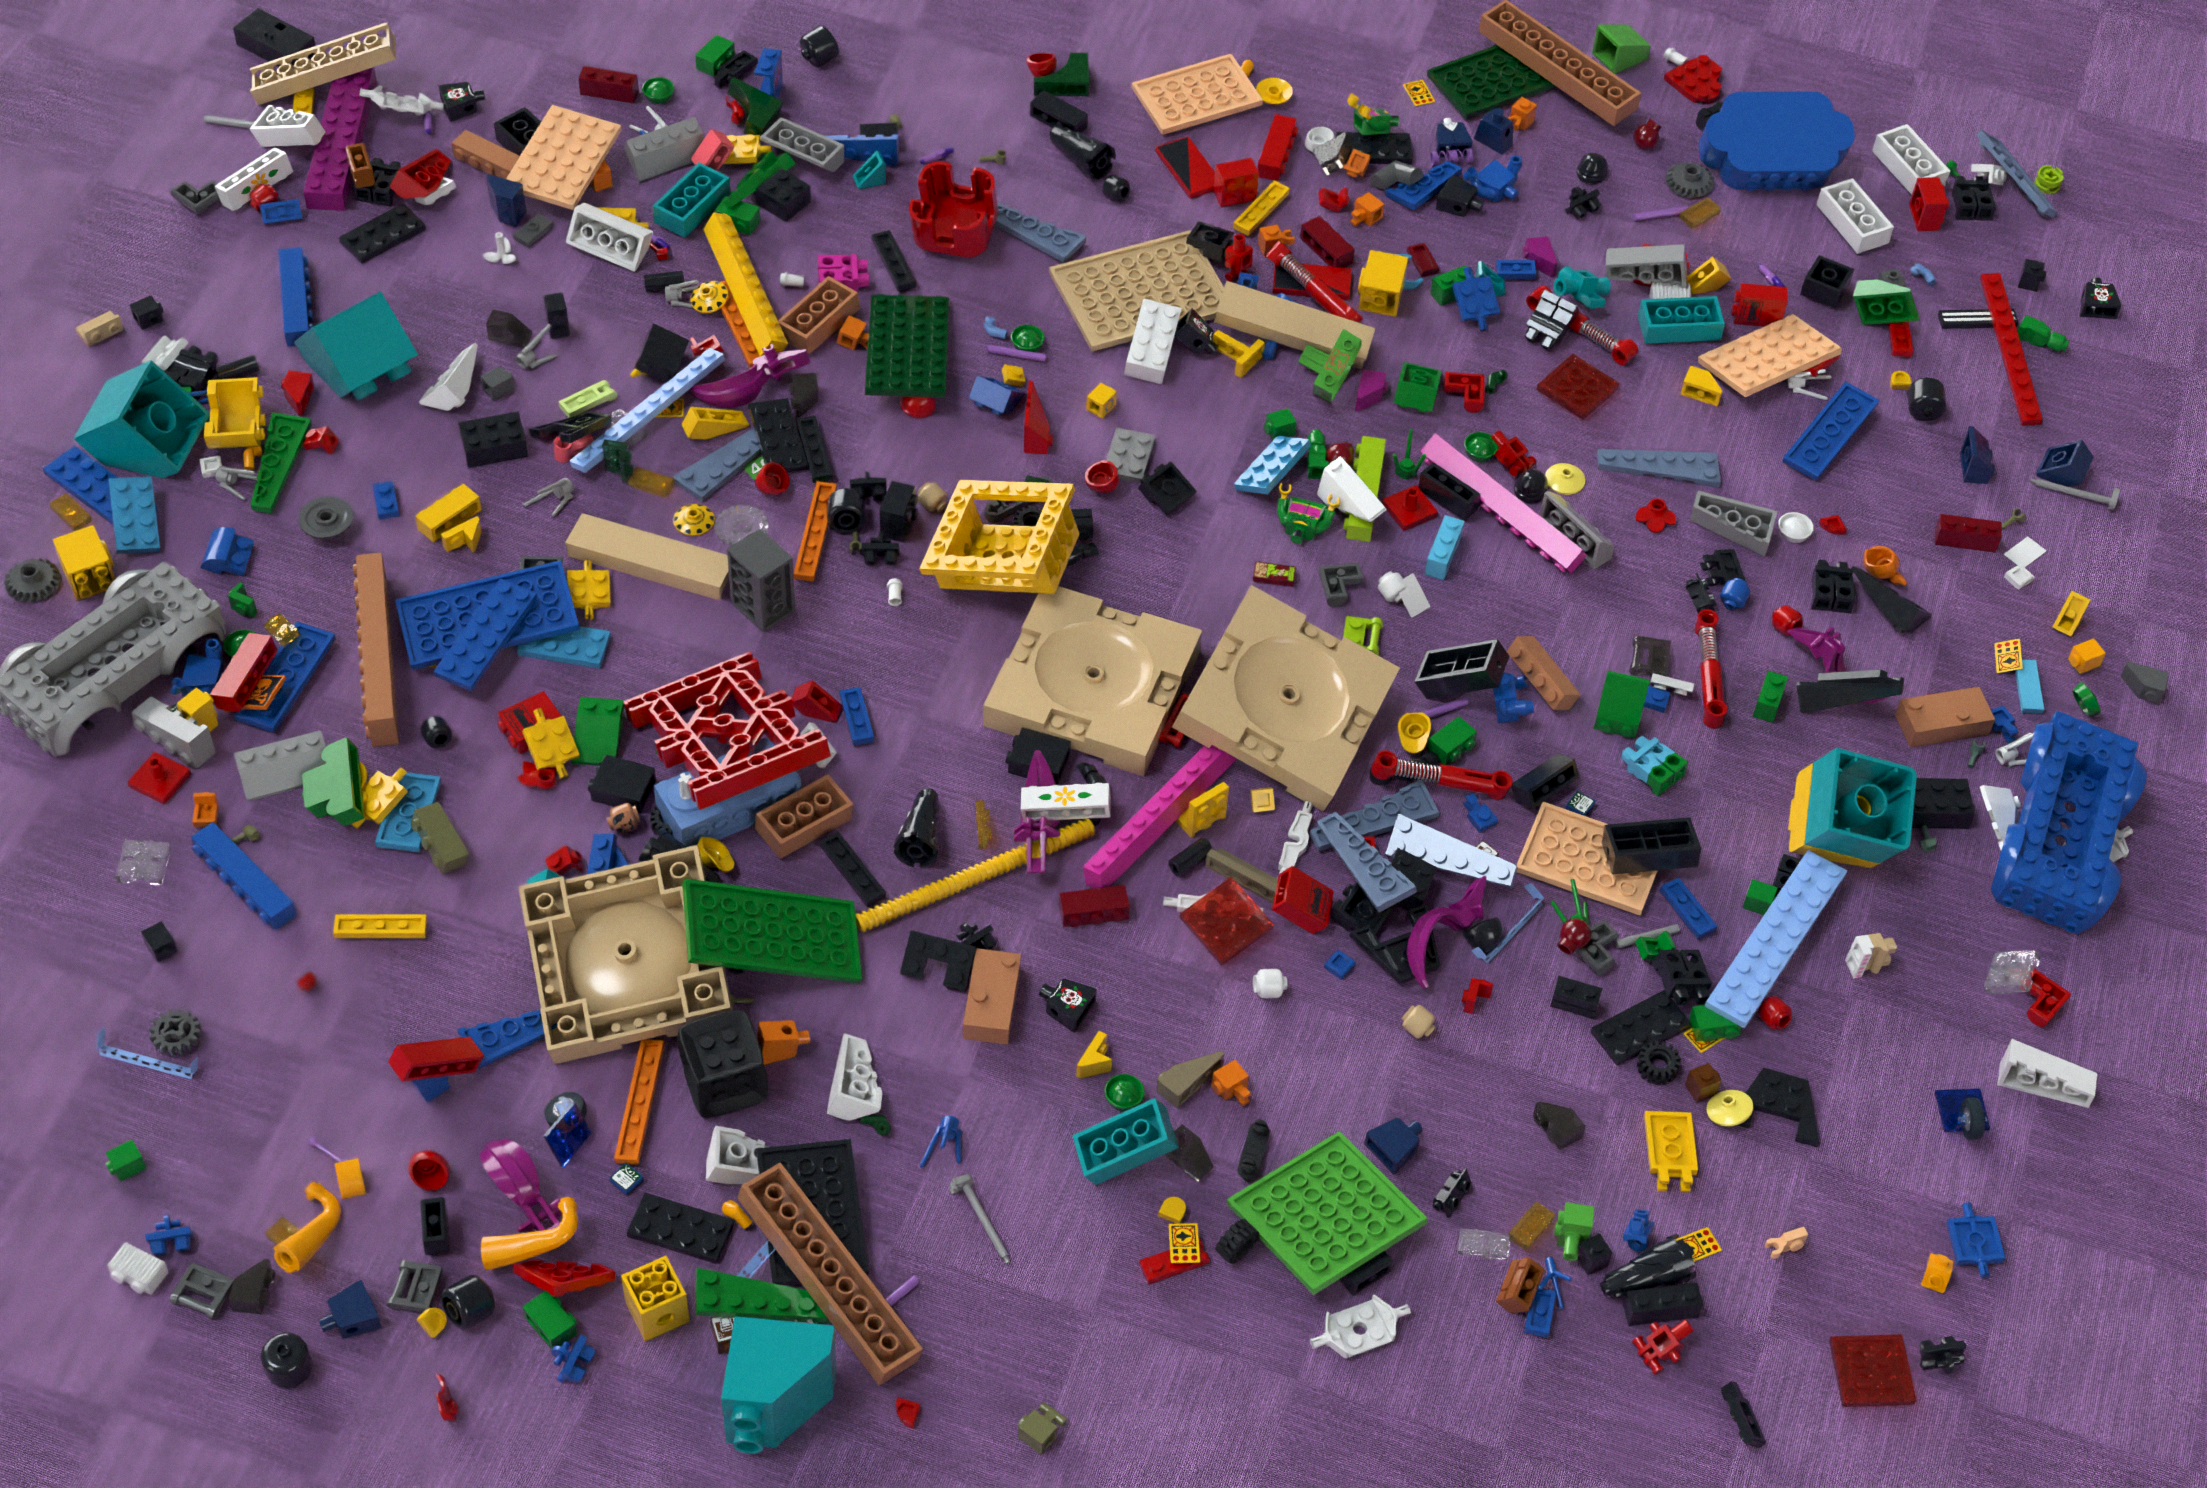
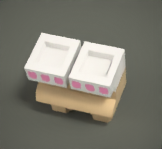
M1881 933L1856 936L1845 959L1852 977H1862L1864 971L1868 969L1878 974L1882 966L1890 964V953H1895L1897 946L1892 937L1883 939Z

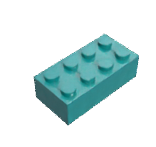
M698 162L653 205L654 223L685 238L718 207L725 196L728 197L730 195V177Z
M1717 296L1641 299L1637 315L1645 344L1721 340L1725 326Z
M1156 1098L1072 1135L1084 1177L1095 1185L1179 1148L1167 1108Z

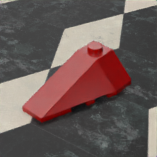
M436 148L399 169L389 187L404 199L429 196L439 188L451 159Z
M1029 381L1024 423V453L1048 455V446L1052 447L1053 435L1049 434V424L1034 382Z

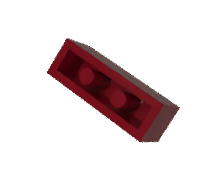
M583 66L578 78L580 95L634 104L639 93L638 75Z
M1318 216L1301 225L1300 239L1328 266L1344 268L1353 263L1355 251L1353 246L1343 239L1340 233L1336 232L1322 217Z
M1940 514L1935 527V545L1996 553L2002 538V525L1999 521Z
M1125 885L1059 893V910L1063 927H1077L1086 924L1096 925L1102 922H1120L1129 919L1130 905Z

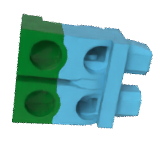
M1641 736L1634 745L1638 751L1635 752L1630 747H1627L1623 750L1621 759L1628 764L1627 771L1630 774L1633 773L1636 778L1643 780L1652 787V793L1659 797L1685 775L1688 761L1664 744L1659 743L1660 740L1656 737L1649 740Z

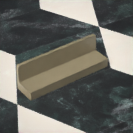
M1211 848L1206 857V868L1273 904L1277 878L1222 848H1219L1217 851Z

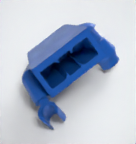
M1518 155L1511 156L1507 168L1496 159L1478 173L1474 167H1470L1463 174V178L1466 181H1471L1470 184L1477 187V195L1480 198L1499 202L1506 196L1514 200L1519 192L1514 188V183L1518 180L1517 174L1523 166L1522 158Z
M209 639L206 642V657L188 654L182 679L174 678L171 682L172 688L170 690L173 695H178L181 692L184 698L196 687L203 693H211L224 672L222 645L218 640Z
M1504 672L1498 688H1493L1498 723L1519 721L1518 715L1527 716L1530 713H1534L1533 700H1517L1515 688L1521 690L1529 686L1524 681L1528 679L1526 675L1516 678L1512 673Z

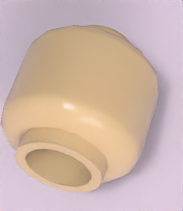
M935 482L925 483L917 492L918 502L928 512L936 510L940 512L947 505L945 502L947 500V493Z
M1412 1005L1401 1018L1403 1020V1028L1417 1039L1423 1035L1428 1037L1436 1028L1433 1025L1435 1016L1422 1005H1417L1416 1007Z

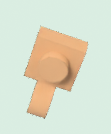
M1805 1227L1783 1233L1782 1237L1768 1239L1765 1247H1775L1777 1249L1772 1251L1770 1255L1772 1259L1780 1257L1783 1252L1800 1250L1805 1244L1808 1233Z

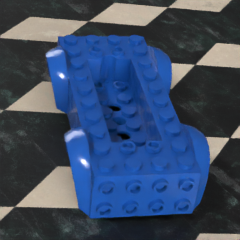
M2056 711L2048 723L2036 724L2020 781L2023 788L2027 791L2019 822L2008 825L1991 886L1995 902L2075 934L2090 929L2101 919L2113 903L2121 884V871L2109 858L2117 825L2135 806L2147 780L2146 768L2135 757L2138 742L2060 711ZM2069 802L2073 804L2075 811H2067L2064 803ZM2059 822L2067 824L2069 829L2061 827ZM2055 837H2063L2066 840V845H2058Z

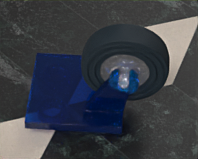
M1981 1089L1935 1090L1934 1093L1944 1132L1962 1131L1966 1139L1978 1140L1982 1138L1984 1131L1990 1130Z
M564 1092L555 1096L548 1102L544 1110L545 1119L550 1128L543 1137L561 1167L568 1163L592 1134L584 1119L587 1114V1105L583 1097L576 1092Z

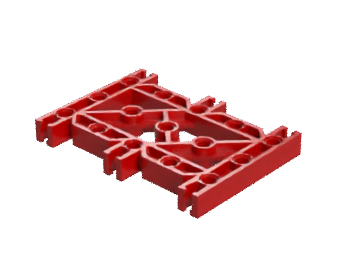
M751 652L744 653L623 701L627 719L635 729L652 722L654 729L662 737L654 742L658 758L661 762H664V766L670 768L684 762L687 770L695 778L687 781L691 800L696 802L699 810L831 757L827 738L821 735L819 729L800 735L799 729L790 720L796 717L792 698L790 696L787 697L784 689L766 696L765 690L757 682V680L762 679L759 662L756 658L753 659ZM730 694L750 716L749 720L734 719V716L728 713L721 714L720 710ZM697 704L698 709L687 724L678 712ZM763 734H765L774 744V747L755 754L754 748ZM702 737L717 738V741L722 744L730 743L731 748L721 764L701 742Z

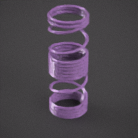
M1458 149L1448 150L1445 159L1453 164H1457V151H1459L1463 164L1464 151L1461 153ZM1464 149V151L1467 150V162L1472 163V149ZM1436 151L1430 153L1432 166H1437V159L1438 165H1440L1439 158L1441 152L1439 156Z

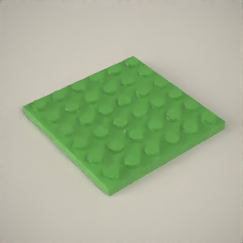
M1340 1131L1227 1199L1229 1208L1240 1219H1246L1259 1231V1239L1313 1295L1427 1224V1217Z

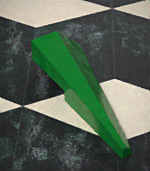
M773 151L761 155V161L755 163L753 168L747 172L738 183V189L730 193L731 196L724 201L725 205L729 207L734 206L755 192L757 187L781 168L788 170L796 163L787 152L777 157Z

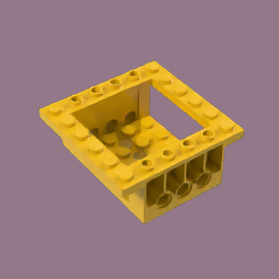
M959 480L919 568L921 574L935 575L939 587L942 589L1055 594L1079 536V531L1069 506L1075 492L1074 485L1064 483ZM974 500L1046 503L1036 526L982 524Z

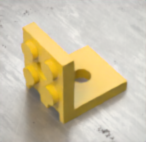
M1222 782L1209 791H1204L1199 797L1189 802V808L1176 822L1191 838L1199 830H1206L1211 827L1214 821L1226 818L1229 786Z

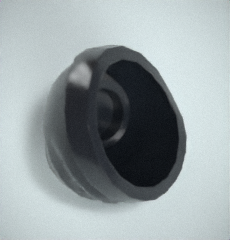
M1598 153L1586 154L1577 167V177L1589 184L1602 182L1608 170L1607 161Z
M1537 469L1525 470L1515 482L1514 494L1518 499L1527 503L1541 501L1548 489L1547 477Z
M1494 917L1470 927L1462 935L1473 948L1479 947L1483 953H1488L1500 942L1503 928L1500 919Z

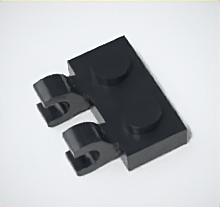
M1734 549L1715 550L1713 555H1703L1704 562H1700L1703 571L1710 570L1716 566L1718 571H1708L1710 578L1705 579L1708 586H1715L1720 582L1724 586L1728 580H1733L1734 578L1745 581Z

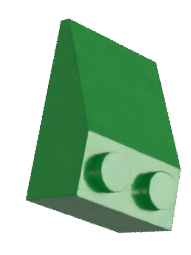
M1878 279L1857 281L1853 298L1862 325L1919 321L1920 317L1911 289Z
M1404 362L1393 403L1403 408L1413 407L1420 412H1432L1442 371Z
M1607 671L1594 729L1624 737L1636 738L1650 680Z
M580 697L574 742L580 755L578 758L572 759V764L597 766L599 762L603 761L605 755L618 756L625 720L623 700Z

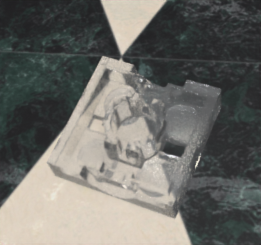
M124 840L115 874L117 883H130V881H136V879H143L152 885H162L171 852L170 843ZM153 859L161 860V862H154Z
M2037 950L1996 952L1984 984L1987 993L2030 992L2033 983L2031 971L2034 970V967H2038L2041 958Z

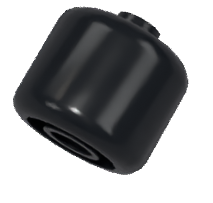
M819 25L800 38L799 43L803 58L816 67H821L839 54V46L834 36L824 26Z
M1928 377L1920 378L1909 386L1907 390L1908 408L1910 414L1915 419L1932 421L1945 413L1947 408L1945 388L1939 380Z
M850 488L838 489L831 493L826 504L829 526L834 531L842 534H850L860 530L866 519L863 496L858 491Z
M469 1275L445 1288L441 1295L442 1306L447 1317L456 1327L462 1330L468 1329L488 1318L495 1309V1301L490 1286L476 1275Z
M294 1333L277 1334L270 1338L262 1348V1366L272 1384L280 1388H291L304 1382L310 1375L313 1365L307 1344L300 1336Z

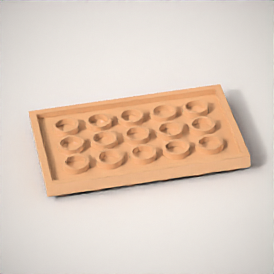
M1232 54L1132 82V90L1162 135L1262 106L1263 99Z
M552 105L506 179L523 184L525 196L574 210L622 131L621 125Z
M1792 314L1786 316L1783 320L1773 322L1698 356V363L1741 395L1747 397L1814 367L1823 361L1840 355L1841 347Z
M1542 802L1517 862V873L1571 892V879H1575L1578 894L1641 916L1657 871L1612 875L1602 846L1604 826L1607 824L1546 802Z

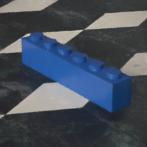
M302 247L278 249L284 335L287 347L296 346L294 342L313 327V324H310V322H313L312 310H309V308H312L311 296L307 295L311 294L310 283L306 282V280H310L309 269L305 268V266H309L307 254H303Z
M214 822L191 836L193 842L192 850L198 858L202 856L211 871L215 870L221 881L225 885L229 884L234 894L238 898L242 897L247 907L252 912L256 911L260 920L265 925L269 924L276 930L297 915L294 902Z

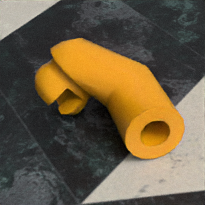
M1245 60L1241 66L1247 77L1254 68L1251 60Z
M261 446L248 447L244 451L245 470H254L255 456H262Z
M728 1200L722 1205L724 1215L736 1220L743 1229L753 1222L735 1201Z

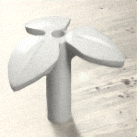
M497 232L495 234L497 253L487 252L483 254V257L487 261L494 263L502 259L503 264L514 262L517 259L516 256L508 254L511 252L509 240L506 237L503 238L501 232Z

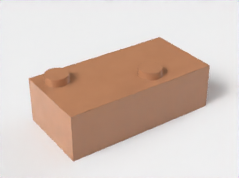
M830 276L825 278L778 320L787 342L799 350L806 349L808 355H810L845 323L849 315L853 316L860 309L858 292Z
M1980 687L1900 699L1895 713L1910 748L1989 735L1995 721Z
M827 774L756 813L755 830L778 858L781 859L850 821L854 804Z
M976 948L963 1021V1039L1008 1045L1021 970V954Z

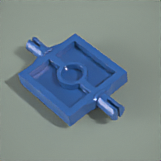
M1466 267L1463 269L1466 280L1453 283L1452 285L1461 321H1478L1480 331H1486L1488 327L1485 319L1500 313L1490 276L1474 278L1471 267Z
M1966 1202L1962 1204L1965 1216L1950 1218L1946 1222L1956 1264L1977 1265L1980 1278H1988L1990 1273L1987 1264L2003 1263L2005 1260L1995 1217L1974 1215L1972 1203L1969 1202L1967 1204Z

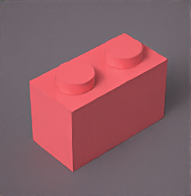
M711 129L691 157V160L695 165L700 162L719 171L734 149V145L724 133Z

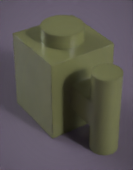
M1045 1402L1038 1408L1039 1411L1045 1414L1044 1416L1033 1410L1029 1415H1024L1018 1423V1438L1041 1455L1057 1437V1426L1054 1422L1063 1427L1068 1420Z

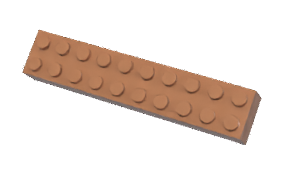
M1508 0L1502 1L1481 15L1479 32L1611 125L1615 126L1638 110L1641 98L1640 91Z
M382 552L356 555L353 573L354 577H357L354 580L355 593H358L355 596L356 609H360L356 613L357 625H361L357 629L358 642H361L360 646H358L359 658H363L359 662L360 674L364 675L360 679L361 691L363 692V696H361L364 713H362L363 724L366 729V737L371 739L373 747L399 744L386 571Z
M781 1162L741 1185L738 1195L740 1203L833 1326H835L836 1330L876 1383L880 1386L918 1362L923 1348Z

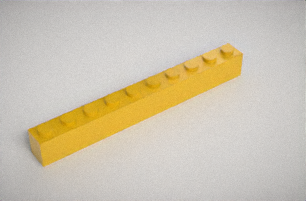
M713 212L703 230L760 357L764 355L762 348L770 349L771 344L774 345L776 353L783 352L788 342L732 219L727 214Z

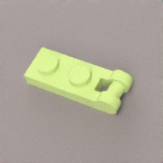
M602 380L558 402L561 410L569 418L606 401H614L618 394L614 389L610 388V384L606 380Z

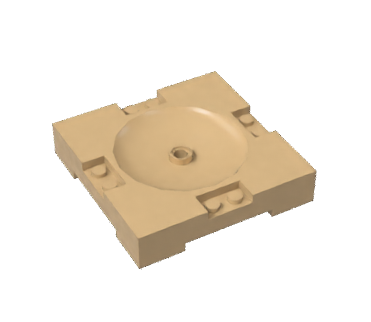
M1251 585L1172 728L1208 748L1211 745L1216 746L1287 786L1285 791L1305 802L1309 801L1308 804L1312 802L1315 808L1324 811L1334 797L1363 737L1400 668L1346 637L1341 641L1305 621L1307 617L1305 614Z
M1060 586L1057 587L1055 594L1038 593L1022 626V633L1009 659L1006 658L983 705V726L1013 736L1019 735L1021 728H1026L1070 740L1071 749L1103 758V764L1144 777L1158 747L1160 734L1171 714L1184 682H1187L1200 653L1202 630L1142 612L1140 617L1103 605L1102 599Z
M697 845L653 855V860L565 880L564 876L518 886L540 999V1011L547 1051L554 1064L622 1049L623 1044L665 1034L668 1038L677 1036L679 1029L691 1022L733 1011L725 968L722 966L688 963L682 882L685 878L706 881L703 861ZM630 951L629 954L622 955L624 952ZM557 1023L558 1027L552 1030L551 1025Z

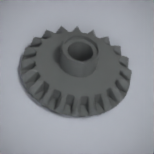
M1686 161L1685 163L1679 162L1678 165L1673 164L1668 169L1666 183L1678 195L1698 198L1711 192L1714 186V177L1712 172L1708 171V167L1703 168L1702 164L1697 165L1695 161L1693 163Z
M326 496L308 502L301 509L298 520L301 530L306 535H311L313 539L319 537L322 541L323 538L327 537L330 540L332 536L339 537L340 533H346V529L351 528L354 514L351 506L345 500Z
M31 557L30 561L23 560L21 564L15 563L14 568H9V573L5 574L4 585L7 593L13 599L21 602H36L49 597L57 590L61 582V575L55 563H51L48 559L44 561L41 557L37 560Z

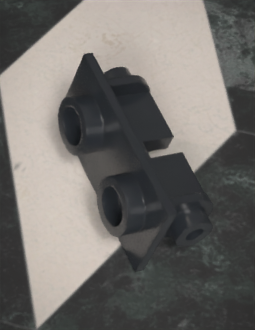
M1695 573L1697 579L1688 580L1686 582V589L1691 599H1694L1692 601L1697 613L1699 614L1704 609L1715 612L1713 606L1717 604L1713 595H1708L1706 592L1709 590L1705 578L1701 580L1698 573Z
M1466 1168L1462 1172L1459 1170L1452 1172L1443 1185L1444 1189L1449 1191L1441 1189L1433 1199V1208L1437 1211L1445 1210L1447 1218L1451 1217L1453 1212L1459 1207L1464 1195L1471 1188L1472 1182Z

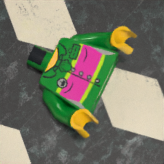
M1352 93L1349 95L1347 102L1354 108L1353 127L1362 135L1387 134L1390 132V127L1399 125L1398 115H1390L1385 109H1371L1364 104L1358 105L1359 98Z
M1282 483L1280 484L1279 492L1281 498L1278 501L1277 515L1281 525L1286 527L1285 533L1291 535L1290 540L1293 543L1300 544L1303 539L1313 540L1316 534H1321L1330 527L1335 514L1334 508L1339 507L1341 503L1339 497L1337 502L1333 504L1331 503L1333 495L1330 494L1327 498L1329 504L1327 509V505L1292 496L1287 499V495L1291 492V485L1289 484L1288 491H1283L1281 489Z

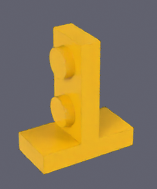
M1219 330L1213 334V342L1218 345L1217 351L1236 361L1235 375L1240 378L1263 357L1262 353L1265 348V342L1260 339L1249 348Z

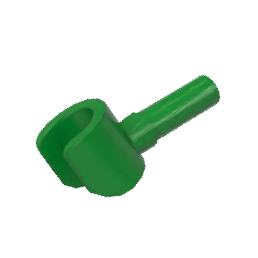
M1950 160L1946 164V167L1950 170L1949 175L1961 176L1955 170L1957 168L1956 162Z

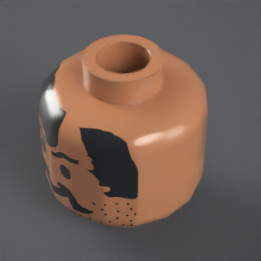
M624 803L611 808L610 817H607L610 830L615 829L619 835L636 830L638 823L641 822L636 806H631L630 803Z

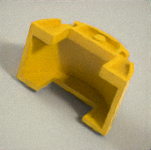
M258 377L208 380L207 396L210 405V422H205L204 439L208 449L260 446L262 440H265V429L262 427L266 426V416L262 414L261 398L264 397V390L262 385L259 386Z

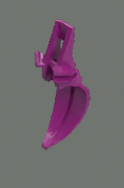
M771 344L770 349L762 348L764 355L753 360L754 365L752 368L723 380L694 385L689 391L693 396L706 404L716 407L734 408L747 405L757 398L762 390V386L769 378L781 381L780 375L785 372L811 364L806 349L776 353L774 345Z
M1832 626L1825 633L1800 627L1787 631L1794 639L1809 647L1816 660L1820 659L1821 656L1823 657L1825 673L1847 672L1843 659L1845 646L1840 641L1841 634L1839 632L1835 634ZM1889 697L1880 698V699H1875V700H1870V701H1865V702H1860V703H1875V702H1878V701L1885 700V699H1887V698H1889Z
M1035 750L1025 787L1056 785L1046 759L1040 750ZM1021 813V824L1014 829V842H1026L1027 874L1046 873L1047 838L1059 837L1061 835L1059 831L1052 828L1058 825L1060 820H1047V816H1043L1040 821H1034L1032 817H1026V822H1023ZM1033 840H1040L1041 858H1032Z
M1486 876L1474 880L1469 888H1467L1462 899L1457 903L1449 905V908L1440 907L1432 909L1417 920L1408 939L1407 957L1411 971L1423 989L1429 986L1425 972V954L1432 929L1438 922L1449 926L1454 931H1460L1463 928L1468 929L1477 918L1483 919L1484 911L1481 901L1486 884Z
M503 1138L486 1143L484 1149L480 1152V1159L485 1170L497 1187L520 1207L528 1221L518 1226V1232L533 1231V1229L537 1231L546 1230L540 1223L545 1219H548L549 1223L553 1225L547 1230L556 1228L560 1224L558 1219L562 1215V1212L558 1209L560 1200L557 1198L547 1204L540 1194V1181L536 1167L527 1152L510 1139ZM537 1204L541 1211L534 1214L531 1207Z

